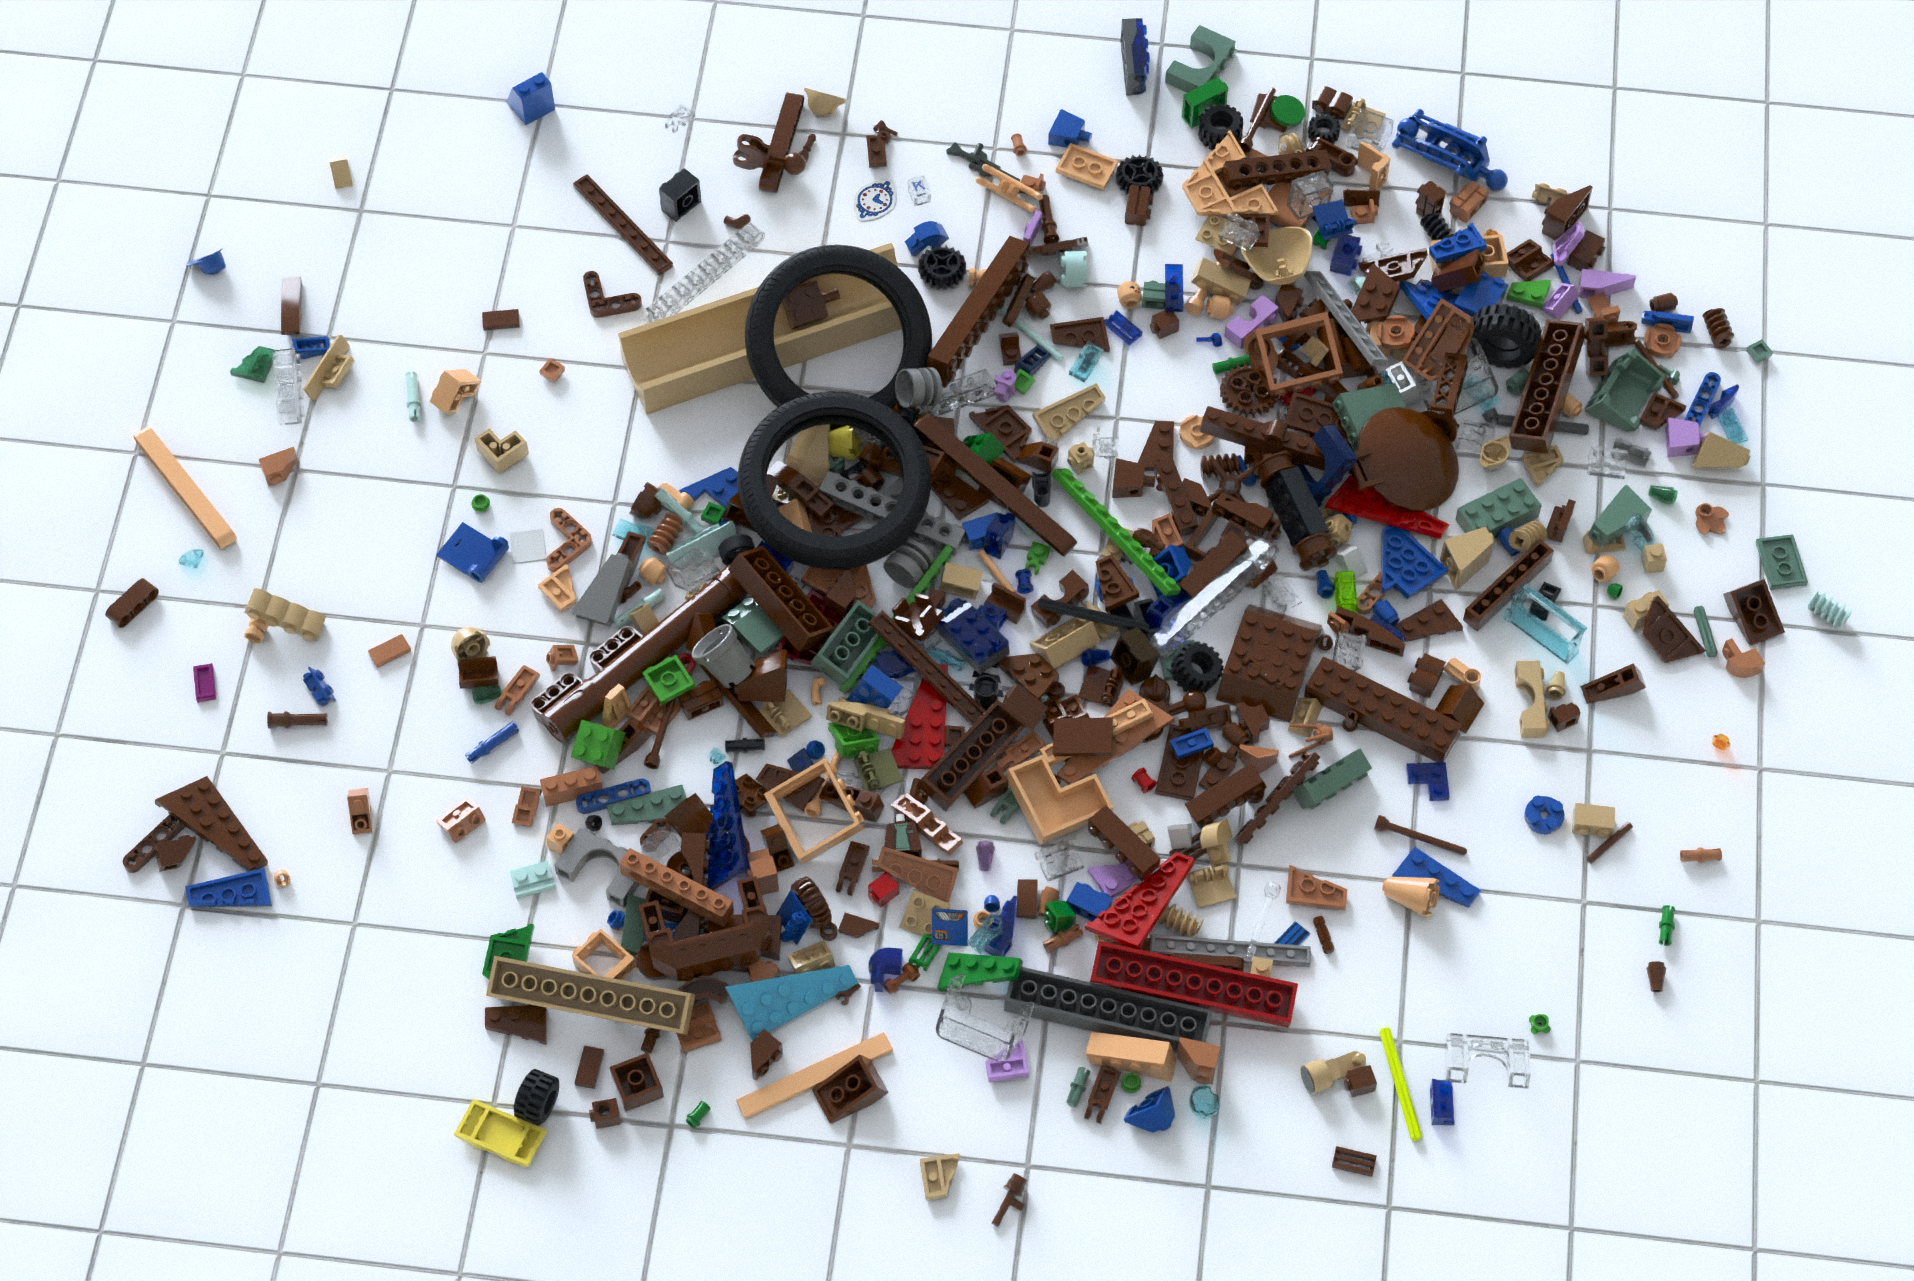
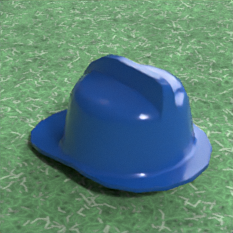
M223 248L212 254L195 259L185 266L196 264L204 273L209 275L216 274L226 267L221 253Z

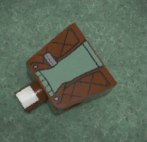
M904 814L895 815V823L887 824L884 847L922 858V847L915 823L906 822V815Z

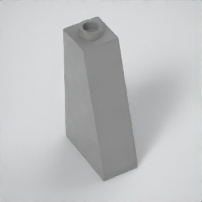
M621 553L610 555L573 608L572 614L575 617L607 627L612 626V620L615 617L633 564L628 559L629 556Z

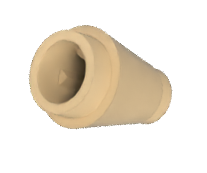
M1562 671L1554 672L1546 689L1551 699L1560 700L1566 694L1565 673Z

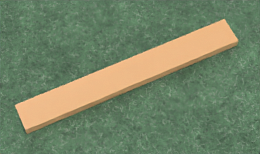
M883 1032L736 1099V1103L744 1118L748 1119L815 1088L859 1054L874 1061L893 1052V1048Z

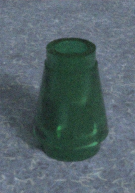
M1654 485L1650 486L1648 496L1667 505H1674L1678 490H1675L1674 487Z
M499 685L476 686L475 689H472L475 704L482 705L502 695Z

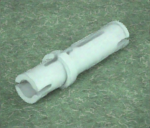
M411 371L405 374L408 396L406 406L409 409V420L414 422L415 416V422H419L421 420V401L418 395L417 373L413 371V377H411Z
M663 487L654 496L674 515L681 518L682 524L688 527L694 534H697L704 527L692 516L690 511L688 512Z
M658 588L648 597L641 598L639 603L613 619V624L615 625L622 621L616 626L620 630L631 622L628 613L642 604H649L651 609H653L654 605L666 599L664 593L656 597L662 593V590Z

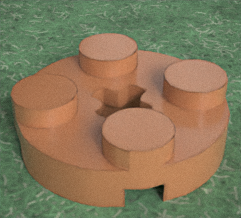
M1401 315L1389 316L1386 318V321L1381 322L1378 326V339L1386 349L1408 348L1415 337L1413 323H1410L1406 317ZM1395 330H1398L1399 334L1397 335L1392 333H1394Z
M1658 323L1646 330L1643 342L1650 355L1672 358L1679 350L1681 336L1677 334L1673 326ZM1663 338L1665 343H1661L1658 340Z

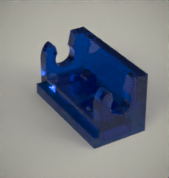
M1431 1080V1125L1454 1126L1453 1085L1451 1080Z

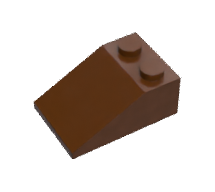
M1586 186L1556 199L1552 205L1549 204L1544 211L1546 216L1541 224L1543 225L1542 233L1556 240L1571 228L1588 209L1593 186Z
M1765 579L1757 580L1723 593L1729 612L1749 646L1785 633Z
M860 1054L812 1089L831 1124L874 1104L889 1093L871 1059Z

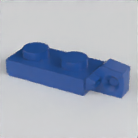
M1643 311L1641 324L1655 326V324L1664 323L1673 326L1676 332L1691 333L1694 316L1657 311Z

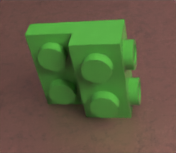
M677 655L667 657L661 663L650 666L642 672L643 680L652 694H655L661 705L695 688L694 681Z
M834 722L828 723V730L835 739L834 747L842 758L848 757L853 759L861 751H866L869 755L878 752L879 738L873 730L864 728L861 732Z

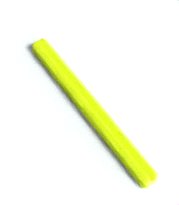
M1389 1027L1381 1028L1379 1032L1410 1138L1412 1141H1419L1422 1139V1133L1391 1029Z

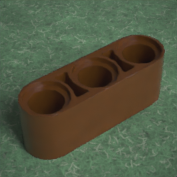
M141 578L109 606L105 616L118 627L123 628L158 596L159 589L145 578Z

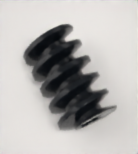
M1441 213L1428 214L1420 221V225L1427 232V235L1431 237L1432 241L1451 238L1455 235L1452 234L1453 230L1449 228V225L1445 223V219L1441 218Z

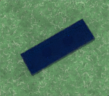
M1165 264V312H1183V264Z

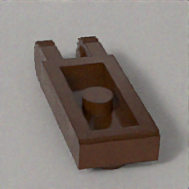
M854 841L850 842L839 872L836 892L840 893L843 889L844 880H849L851 882L847 894L853 895L856 883L860 879L870 851L869 845Z
M1101 1065L1088 1099L1085 1119L1089 1120L1092 1115L1093 1106L1100 1108L1096 1122L1101 1124L1105 1111L1108 1110L1121 1071Z

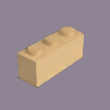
M1204 257L1197 263L1191 279V283L1197 287L1212 292L1214 295L1229 297L1231 303L1237 305L1246 298L1251 282L1250 279Z

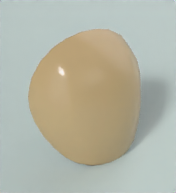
M1301 227L1269 230L1268 247H1250L1247 240H1245L1241 245V251L1249 267L1261 279L1274 285H1285L1296 281L1305 273L1312 252V236L1307 229Z

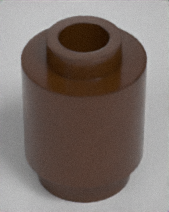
M1671 292L1654 296L1649 301L1650 309L1652 312L1675 310L1678 305V299Z
M1229 722L1222 728V737L1230 745L1233 744L1240 748V744H1249L1250 738L1248 734L1237 723Z

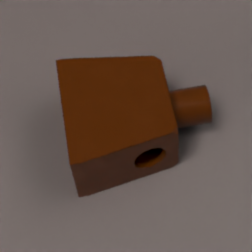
M1116 458L1112 498L1141 497L1143 486L1154 487L1155 476L1144 475V464Z

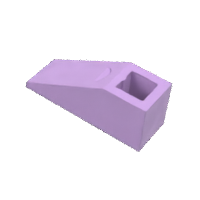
M1582 269L1578 290L1580 295L1578 297L1588 298L1602 293L1608 296L1634 288L1636 275Z

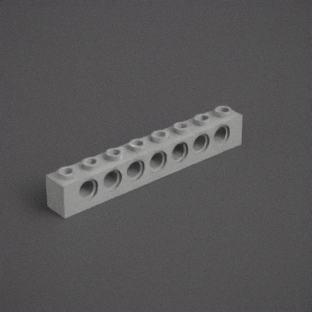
M828 471L820 486V492L833 502L834 505L876 523L883 520L889 514L888 511L892 510L897 503V500L892 496L878 493L875 489L864 487L855 480L843 478L842 475L836 472ZM842 488L845 491L840 492L837 489ZM854 496H861L862 498L856 499ZM872 503H877V504H879V506L875 507V506H872L871 504H872ZM925 511L922 520L910 537L941 551L946 545H949L953 549L950 555L956 556L964 540L965 530L957 524H950L943 518L934 517ZM928 525L931 528L925 529L922 526ZM940 533H947L948 535L942 536Z

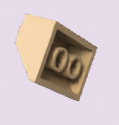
M1074 617L1030 642L1029 645L1035 653H1038L1054 669H1059L1064 666L1065 662L1077 659L1084 651L1094 649L1101 640L1092 621Z

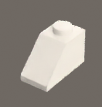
M1403 362L1385 369L1391 383H1396L1406 406L1421 399L1418 389Z

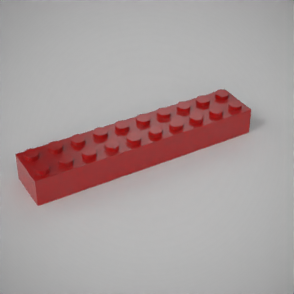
M1098 941L1090 979L1091 983L1289 1028L1291 1024L1298 983L1101 941Z

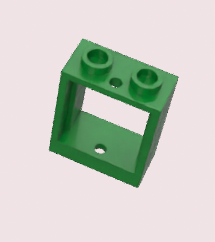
M1216 77L1183 95L1182 118L1191 129L1199 125L1201 113L1207 107L1211 108V105L1214 104L1216 106L1219 104L1226 106L1227 84L1222 82L1219 77Z

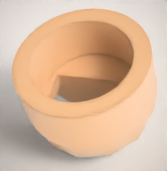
M280 869L274 873L273 879L277 886L284 887L290 883L291 879L286 870Z

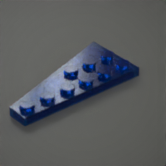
M725 761L713 769L711 793L714 794V804L710 805V813H713L712 823H709L708 831L710 852H707L710 855L709 871H705V874H708L707 888L712 891L750 868L733 764L729 761Z

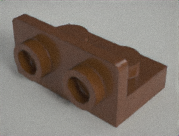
M1569 499L1566 506L1554 507L1546 529L1548 539L1562 543L1576 501Z

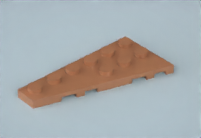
M1127 689L1104 717L1144 698ZM1146 700L1154 717L1113 736L1112 756H1071L1057 772V776L1068 785L1089 777L1100 767L1107 766L1114 758H1119L1141 744L1148 736L1158 733L1162 727L1175 722V719Z

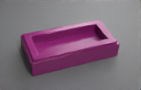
M213 664L193 666L197 703L217 700Z

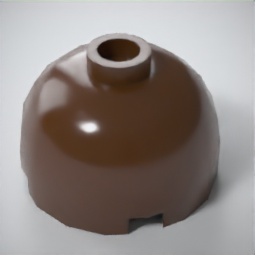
M646 482L643 486L645 487L644 490L640 491L629 512L630 515L640 520L651 519L655 514L659 515L664 507L654 497L659 489L649 482Z

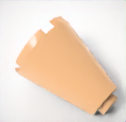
M1390 876L1388 880H1384L1382 891H1384V895L1423 917L1429 918L1432 915V912H1429L1431 907L1435 908L1438 901L1440 886L1436 885V883L1440 881L1435 878Z

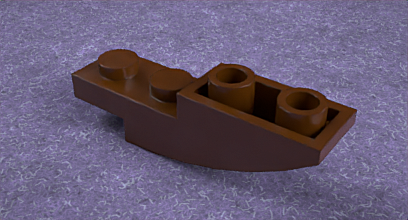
M1315 298L1308 305L1309 309L1305 307L1298 315L1300 318L1324 313L1326 305L1321 298L1319 300ZM1318 328L1286 335L1285 338L1287 340L1282 345L1286 350L1296 341L1303 346Z
M777 461L767 470V474H771L779 480L777 485L792 498L796 497L820 519L833 507L834 503L820 492V488L792 467Z

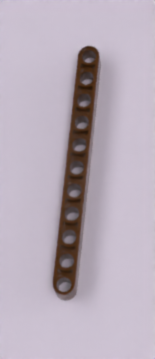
M925 412L913 424V428L937 450L945 452L947 458L1061 556L1065 557L1078 543L1071 534L929 413Z

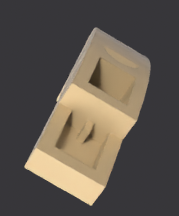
M855 702L828 703L826 716L828 721L861 732L864 728L898 739H901L904 735L905 719L890 715L889 709Z

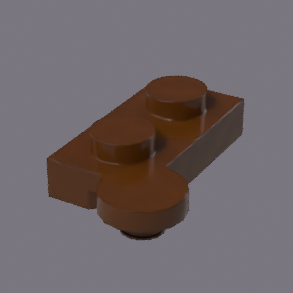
M881 131L877 134V137L875 135H866L869 168L887 167L885 144L891 140L889 132Z

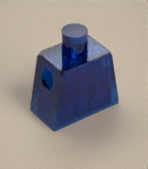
M998 513L987 527L984 551L988 555L998 559L1002 558L1014 534L1016 518L1012 513H1006L1005 515Z

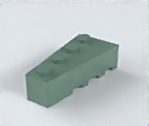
M1360 748L1305 780L1299 786H1295L1292 791L1302 809L1310 807L1312 810L1321 804L1320 801L1326 798L1328 800L1337 795V790H1345L1352 786V781L1356 778L1359 781L1368 776L1367 772L1372 767Z

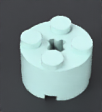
M1064 251V254H1060V265L1063 267V272H1060V283L1064 285V288L1087 287L1084 281H1087L1088 267L1087 261L1083 257L1087 256L1086 251Z

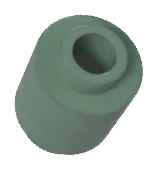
M1519 370L1506 380V389L1509 393L1518 395L1524 390L1529 375L1528 370Z

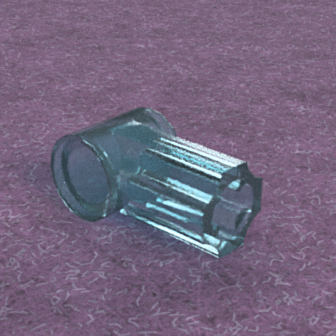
M990 914L985 918L981 927L967 941L972 949L981 954L995 937L1002 934L1003 923L1001 917L997 914ZM993 922L999 924L995 929L989 928V925Z

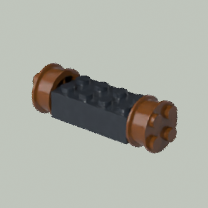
M1287 450L1273 455L1268 453L1254 467V473L1259 475L1261 479L1260 486L1265 489L1274 512L1281 521L1282 529L1285 531L1289 543L1293 547V554L1298 556L1300 560L1299 567L1303 571H1308L1317 566L1320 568L1327 566L1329 560L1337 554L1338 549L1330 541L1329 528L1299 467L1293 465L1291 461L1292 454Z

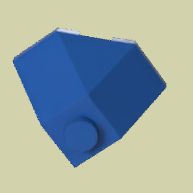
M1169 1086L1148 1094L1145 1097L1146 1100L1142 1101L1139 1107L1137 1105L1132 1106L1123 1119L1125 1123L1152 1133L1159 1130L1165 1131L1170 1128L1175 1112Z

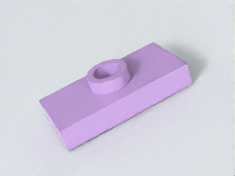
M1037 210L1031 222L1026 224L1023 241L1029 243V247L1032 246L1042 224V212Z

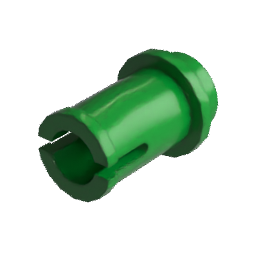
M700 1101L692 1113L687 1114V1119L685 1120L687 1124L693 1128L700 1126V1121L711 1110L710 1106L704 1101Z

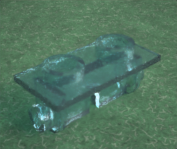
M1726 406L1723 413L1717 414L1728 440L1736 444L1749 440L1734 408Z

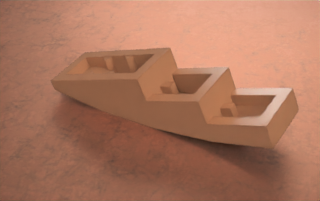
M906 792L891 804L892 808L899 814L906 815L907 822L915 823L916 829L920 834L949 856L963 844L962 838L950 831L946 823L935 817L931 809Z

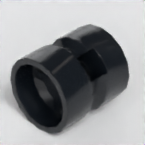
M990 675L979 676L974 682L973 699L985 710H988L998 699V682Z

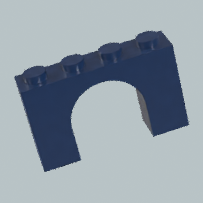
M1323 425L1312 438L1325 458V471L1318 482L1314 480L1305 465L1293 463V465L1299 467L1318 507H1320L1325 497L1332 493V489L1343 480V476L1354 467L1355 462L1358 460L1335 425Z

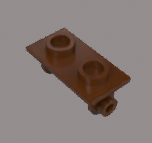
M1343 190L1344 206L1368 205L1369 199H1373L1374 205L1379 207L1380 190Z

